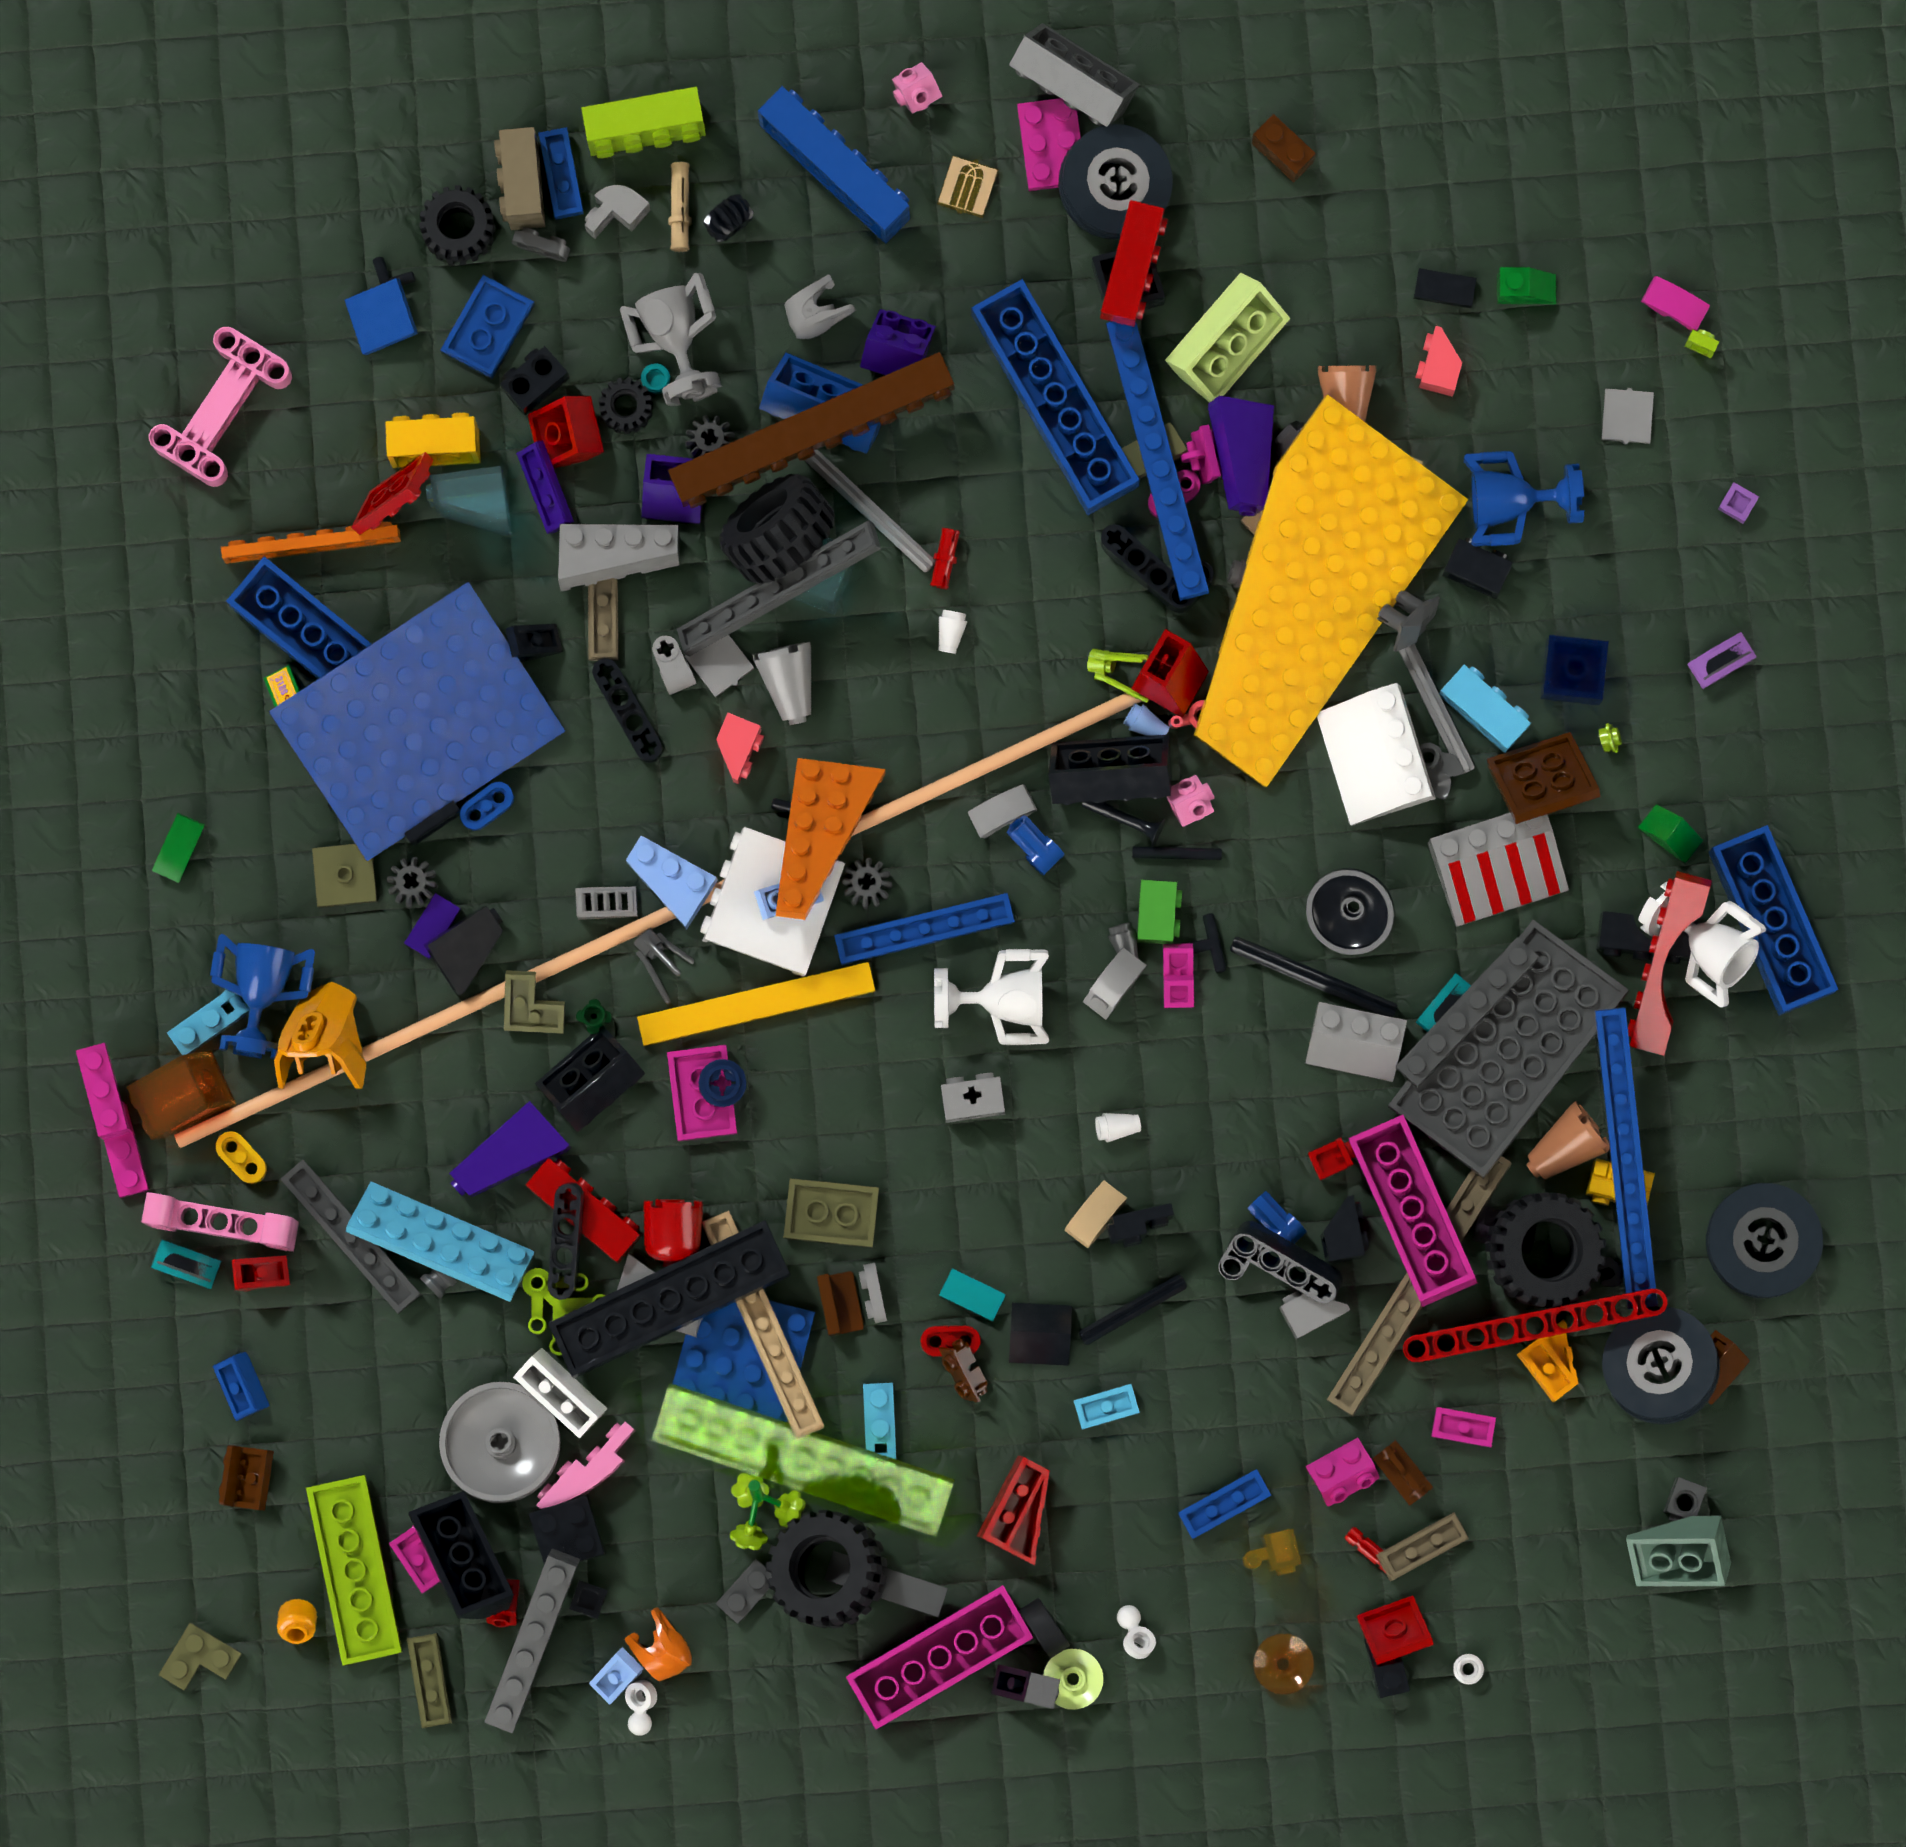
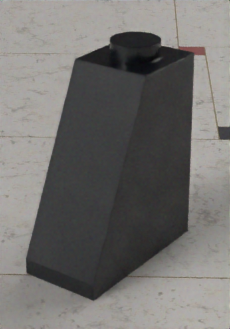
M487 906L480 907L424 944V947L456 995H461L466 991L503 932L500 927L503 921L494 908L489 910Z

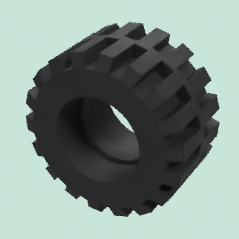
M455 185V190H450L448 186L442 188L443 193L438 194L437 191L432 194L433 199L431 201L426 200L424 203L425 210L420 213V230L429 251L432 254L434 253L437 259L441 261L445 259L451 265H454L455 261H459L460 265H467L466 260L472 259V262L477 261V256L480 253L484 256L488 252L487 246H492L494 241L493 234H495L496 230L495 221L488 202H485L484 197L480 193L475 194L474 190L469 187L466 190H462L461 185ZM455 212L467 213L475 221L472 231L460 239L448 238L441 232V225L444 219Z

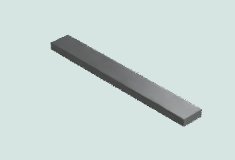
M869 520L815 550L812 553V557L799 565L800 567L794 571L791 570L786 573V576L780 579L775 578L774 581L769 583H757L677 628L683 653L690 657L880 550L881 546L874 523Z

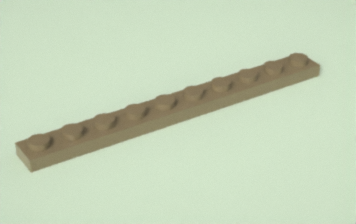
M1502 1156L1484 1179L1471 1170L1446 1209L1461 1245L1512 1165L1509 1160ZM1407 1273L1327 1398L1328 1402L1351 1416H1354L1422 1308Z

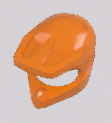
M656 1607L651 1610L656 1624V1630L653 1631V1645L649 1648L644 1647L639 1643V1635L635 1632L628 1635L624 1640L642 1666L653 1678L660 1682L680 1674L687 1667L691 1666L692 1655L685 1639L675 1630L664 1613Z

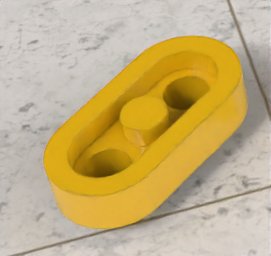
M229 1131L219 1136L216 1141V1152L242 1181L249 1184L260 1182L267 1172V1165L264 1159L240 1134ZM230 1142L237 1144V1150L233 1153L227 1151V1145ZM256 1164V1173L248 1174V1165Z

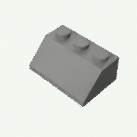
M1319 1002L1316 1008L1305 1064L1393 1082L1407 1020Z

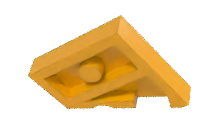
M1564 1319L1558 1323L1561 1328H1567ZM1566 1333L1536 1339L1516 1354L1552 1402H1555L1579 1384L1576 1369L1572 1363L1571 1346L1569 1347Z

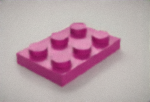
M1061 98L1017 104L1028 191L1059 188L1058 178L1063 159L1070 148L1081 138L1077 110L1069 108L1064 103L1065 100Z
M719 1045L667 1052L678 1142L737 1134L734 1104L726 1107L711 1105L701 1095L698 1084L701 1071L707 1064L719 1059L728 1060L727 1046ZM721 1071L719 1081H714V1083H709V1085L718 1086L721 1096H724V1091L727 1086H731V1081H727L724 1071Z

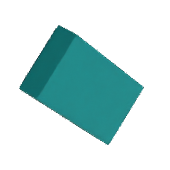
M952 1268L939 1296L993 1322L1006 1294Z

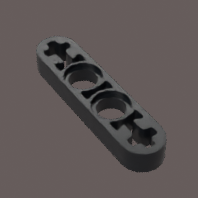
M603 658L598 660L592 669L594 680L637 756L646 763L657 761L662 755L663 748L661 742L619 667L611 659ZM604 665L607 669H614L611 671V677L615 683L619 679L622 682L613 685L608 691L604 689V687L610 686L604 676L598 677L601 673L600 667ZM618 690L626 691L629 695L627 703L622 706L615 705L612 702L614 692ZM637 715L643 719L641 729L631 731L627 728L626 721L630 716ZM647 730L651 733L645 735L649 744L657 745L654 748L655 754L652 756L648 753H641L644 745L640 738L636 742L633 740V738L642 736Z
M573 1182L560 1186L556 1190L554 1198L548 1291L551 1296L559 1300L572 1296L576 1292L578 1284L584 1191L581 1186ZM569 1189L577 1197V1199L570 1203V1210L576 1209V1214L572 1212L561 1213V1209L564 1210L568 1206V1199L563 1198V1193L568 1192ZM563 1218H569L574 1222L575 1229L572 1234H564L561 1231L560 1221ZM565 1247L571 1251L573 1258L569 1264H563L558 1260L557 1253L560 1248ZM556 1268L560 1270L571 1269V1273L567 1272L564 1277V1282L569 1284L570 1288L564 1290L563 1293H561L559 1287H556V1283L562 1279V1272H556Z

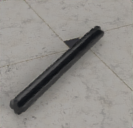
M1235 937L1230 947V951L1376 1014L1394 1017L1398 1005L1394 1002L1241 937Z

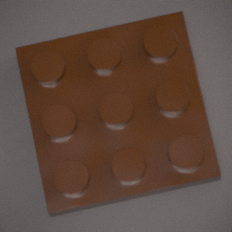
M1571 732L1487 758L1490 773L1515 824L1601 797L1600 789Z

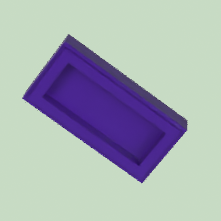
M435 893L404 944L430 960L431 956L424 947V944L450 928L460 913L461 908Z

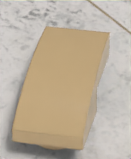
M1103 1180L1077 1211L1064 1231L1089 1248L1106 1229L1107 1223L1112 1219V1216L1124 1206L1127 1197Z

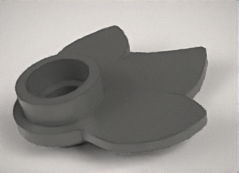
M1433 743L1421 744L1420 750L1423 757L1426 753L1434 755L1433 762L1425 763L1434 795L1439 799L1445 800L1451 790V777L1463 774V767L1454 754L1442 752Z

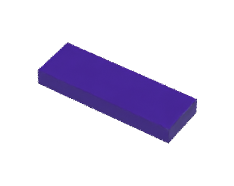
M536 441L517 452V457L546 533L553 534L559 531L560 524L573 523L574 520L544 442Z

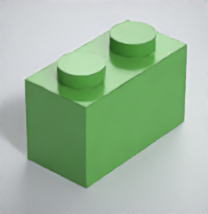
M1141 880L1137 930L1138 943L1173 944V937H1179L1180 920L1175 919V908H1181L1182 890H1177V882Z

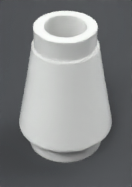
M943 610L942 617L939 616L938 651L956 654L967 625L965 613Z
M1103 1113L1102 1116L1095 1119L1096 1133L1099 1141L1105 1140L1110 1142L1141 1131L1138 1114Z

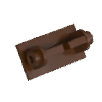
M958 1339L952 1343V1349L940 1347L939 1351L943 1357L942 1364L951 1373L958 1395L964 1400L980 1402L978 1396L988 1392V1383L979 1366H975L970 1370L968 1366L976 1362L969 1344L964 1342L963 1339Z
M1396 1440L1372 1458L1409 1506L1433 1488Z

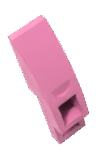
M624 1422L622 1425L616 1423L606 1434V1437L609 1439L602 1448L597 1445L586 1457V1460L589 1462L586 1467L577 1459L573 1463L568 1460L557 1472V1475L560 1476L558 1481L553 1486L548 1483L537 1495L540 1499L537 1506L540 1509H545L576 1499L600 1485L625 1462L616 1453L636 1430L627 1422Z

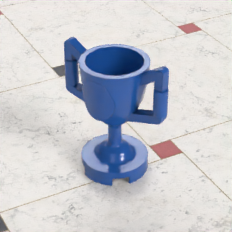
M1511 451L1466 454L1464 456V463L1472 472V508L1474 524L1477 529L1471 542L1473 546L1519 544L1522 539L1526 513L1536 502L1556 501L1559 507L1566 511L1569 524L1583 523L1584 510L1579 508V505H1582V497H1584L1582 470H1579L1580 464H1566L1564 466V479L1558 482L1556 488L1535 490L1528 482L1524 481L1514 453ZM1507 462L1512 475L1484 471L1479 464ZM1517 519L1515 533L1485 535L1489 527Z
M219 935L216 952L213 953L210 976H212L211 982L241 996L250 1008L247 1027L240 1030L235 1036L222 1035L219 1046L220 1051H226L228 1045L234 1046L233 1054L262 1059V1054L265 1055V1051L271 1052L270 1059H275L278 1044L267 1041L265 1034L260 1032L261 1013L263 1009L270 1006L273 1002L307 998L308 993L311 992L314 974V949H309L295 955V952L272 946L251 943H238L236 945L226 935ZM225 947L236 956L235 966L238 985L221 978L226 955L224 953ZM305 960V966L302 967L299 991L281 993L292 966Z

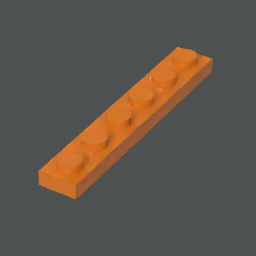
M381 522L376 529L371 530L369 528L361 535L351 528L352 526H348L343 532L334 533L333 529H322L316 531V535L304 536V533H291L286 535V539L275 540L273 536L258 538L257 542L246 543L245 540H234L228 542V546H222L221 553L222 559L228 564L260 560L264 556L268 559L401 542V536L397 525H392V522Z

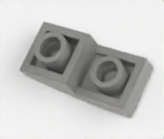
M1022 784L985 801L968 811V814L979 837L985 839L1004 826L1012 824L1023 815L1028 817L1036 812L1037 808L1026 786Z

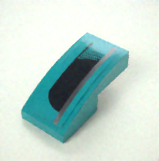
M1455 973L1416 1023L1428 1032L1471 985Z
M161 1240L151 1268L211 1289L221 1261Z

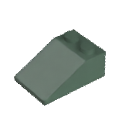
M1690 1516L1633 1533L1626 1537L1636 1586H1725L1731 1560L1721 1516Z

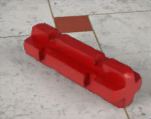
M1356 1527L1351 1528L1345 1535V1540L1352 1546H1357V1550L1372 1563L1380 1565L1379 1568L1385 1572L1376 1554L1384 1550L1368 1537H1363V1533Z

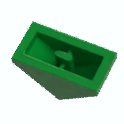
M1657 804L1638 827L1639 830L1684 864L1703 841L1683 817Z

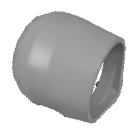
M830 274L800 290L784 304L789 326L797 339L817 337L856 311L852 304L835 309L834 304L823 307L816 305L818 298L824 290L832 289L835 285Z

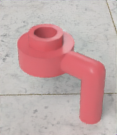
M1204 700L1197 701L1191 705L1188 713L1183 718L1178 715L1173 716L1168 722L1169 727L1177 729L1191 725L1196 729L1198 723L1197 712L1202 710Z

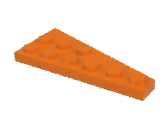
M797 758L775 916L801 920L807 918L821 892L823 884L833 871L834 864L839 855L844 851L861 820L866 806L871 802L877 786L882 782L886 769Z

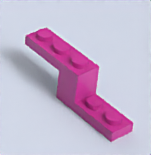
M106 1043L76 1050L98 1137L104 1140L119 1198L150 1190L127 1104L121 1101Z

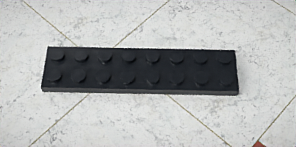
M764 1220L548 1324L571 1377L576 1378L791 1276L769 1225Z

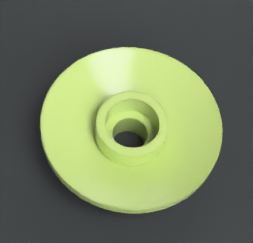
M1063 1650L1052 1657L1044 1669V1676L1061 1679L1059 1695L1055 1704L1062 1708L1072 1710L1084 1708L1093 1703L1102 1690L1103 1672L1101 1666L1091 1654L1084 1650ZM1075 1673L1078 1675L1079 1681L1076 1685L1068 1683L1067 1677L1069 1674Z

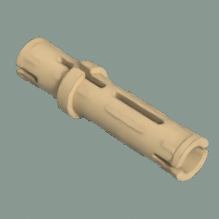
M673 162L671 164V216L668 218V224L671 226L670 250L674 252H686L689 250V226L692 224V218L689 217L690 164L686 162Z

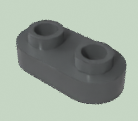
M523 227L522 231L516 230L511 242L521 249L563 262L567 261L571 250L566 246L567 242L555 236H550V239L539 236V232Z

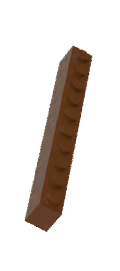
M938 352L671 468L668 472L683 507L690 505V508H695L707 502L706 497L715 493L718 496H722L733 491V486L744 481L745 484H750L759 480L761 473L771 470L772 473L788 467L787 462L796 458L799 461L808 459L816 454L814 450L826 446V449L838 446L843 442L842 438L851 434L854 437L861 436L870 431L869 426L879 422L881 425L891 423L897 419V414L906 410L908 414L916 412L924 407L923 403L934 399L935 402L944 400L951 396L950 391L955 389L954 382L941 353Z

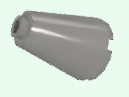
M810 642L792 644L770 650V652L762 651L753 654L754 663L782 721L788 720L789 725L806 722V716L811 715Z

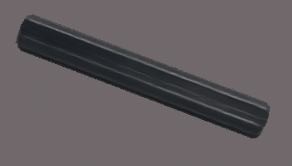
M1178 1274L1080 1330L1079 1335L1085 1345H1089L1185 1290L1187 1284L1184 1278Z

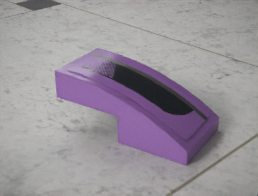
M1742 632L1700 655L1687 665L1702 689L1734 670L1751 662L1757 656Z

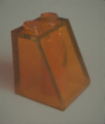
M211 1050L181 1055L127 1086L130 1093V1101L137 1109L143 1121V1129L150 1136L151 1140L166 1138L236 1104Z

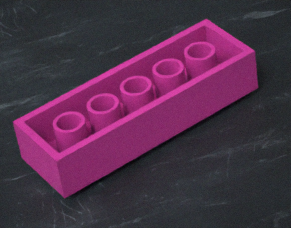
M1404 1115L1348 1138L1421 1306L1424 1307L1477 1284L1473 1270Z
M1002 1585L846 1676V1679L874 1728L878 1729L1033 1639V1636L1005 1587Z

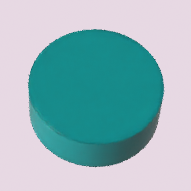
M650 364L641 373L642 386H645L651 394H661L662 389L670 384L671 381L669 371L661 364Z

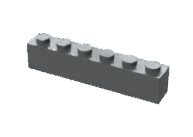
M553 1548L551 1549L484 1723L513 1733L578 1567L579 1558Z

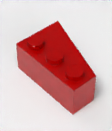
M1017 1456L977 1536L1025 1562L1035 1565L1038 1537H1040L1042 1511L1045 1505L1050 1470L1023 1456Z

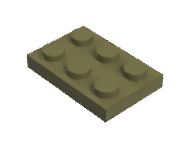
M790 1178L783 1238L873 1248L879 1188Z

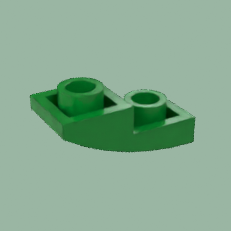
M177 813L152 871L179 883L205 824Z

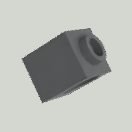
M1680 1477L1675 1478L1663 1510L1664 1513L1670 1514L1668 1520L1673 1522L1690 1516H1697L1707 1488ZM1681 1494H1685L1691 1499L1692 1504L1688 1511H1681L1677 1507L1676 1501Z

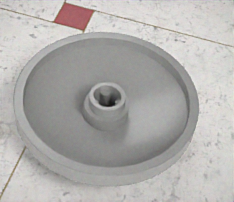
M510 1382L483 1384L463 1394L452 1405L445 1416L439 1438L441 1459L451 1479L470 1496L491 1503L516 1501L540 1488L550 1477L556 1466L561 1444L559 1426L555 1416L522 1385Z

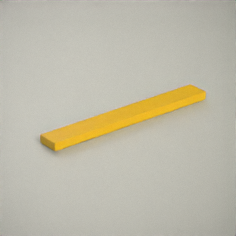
M869 962L638 1016L637 1020L643 1046L645 1047L876 991Z

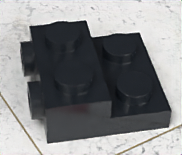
M1169 1203L1112 1216V1224H1108L1107 1227L1110 1243H1123L1124 1248L1142 1244V1238L1147 1236L1146 1225L1150 1224V1229L1168 1226L1169 1220L1174 1216L1172 1204Z

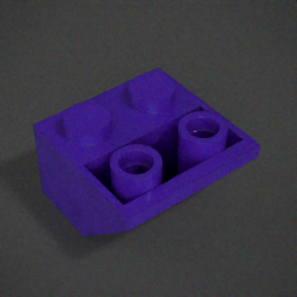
M880 309L867 336L860 367L888 375L926 358L936 326L928 324L921 319H912L899 315L895 311Z
M646 454L641 515L643 519L700 525L702 505L695 508H690V505L683 507L668 472L669 469L690 461L692 458Z

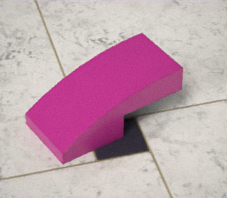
M1654 276L1641 300L1642 303L1663 317H1671L1690 331L1698 330L1710 307L1709 304L1693 294L1658 276Z
M1193 943L1163 944L1164 1008L1194 1007Z

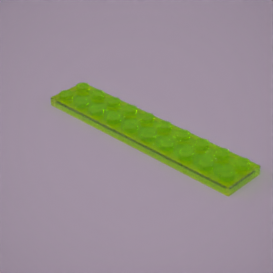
M671 1383L667 1388L652 1437V1441L935 1537L939 1531L955 1479L816 1432L796 1440L791 1426L787 1422Z

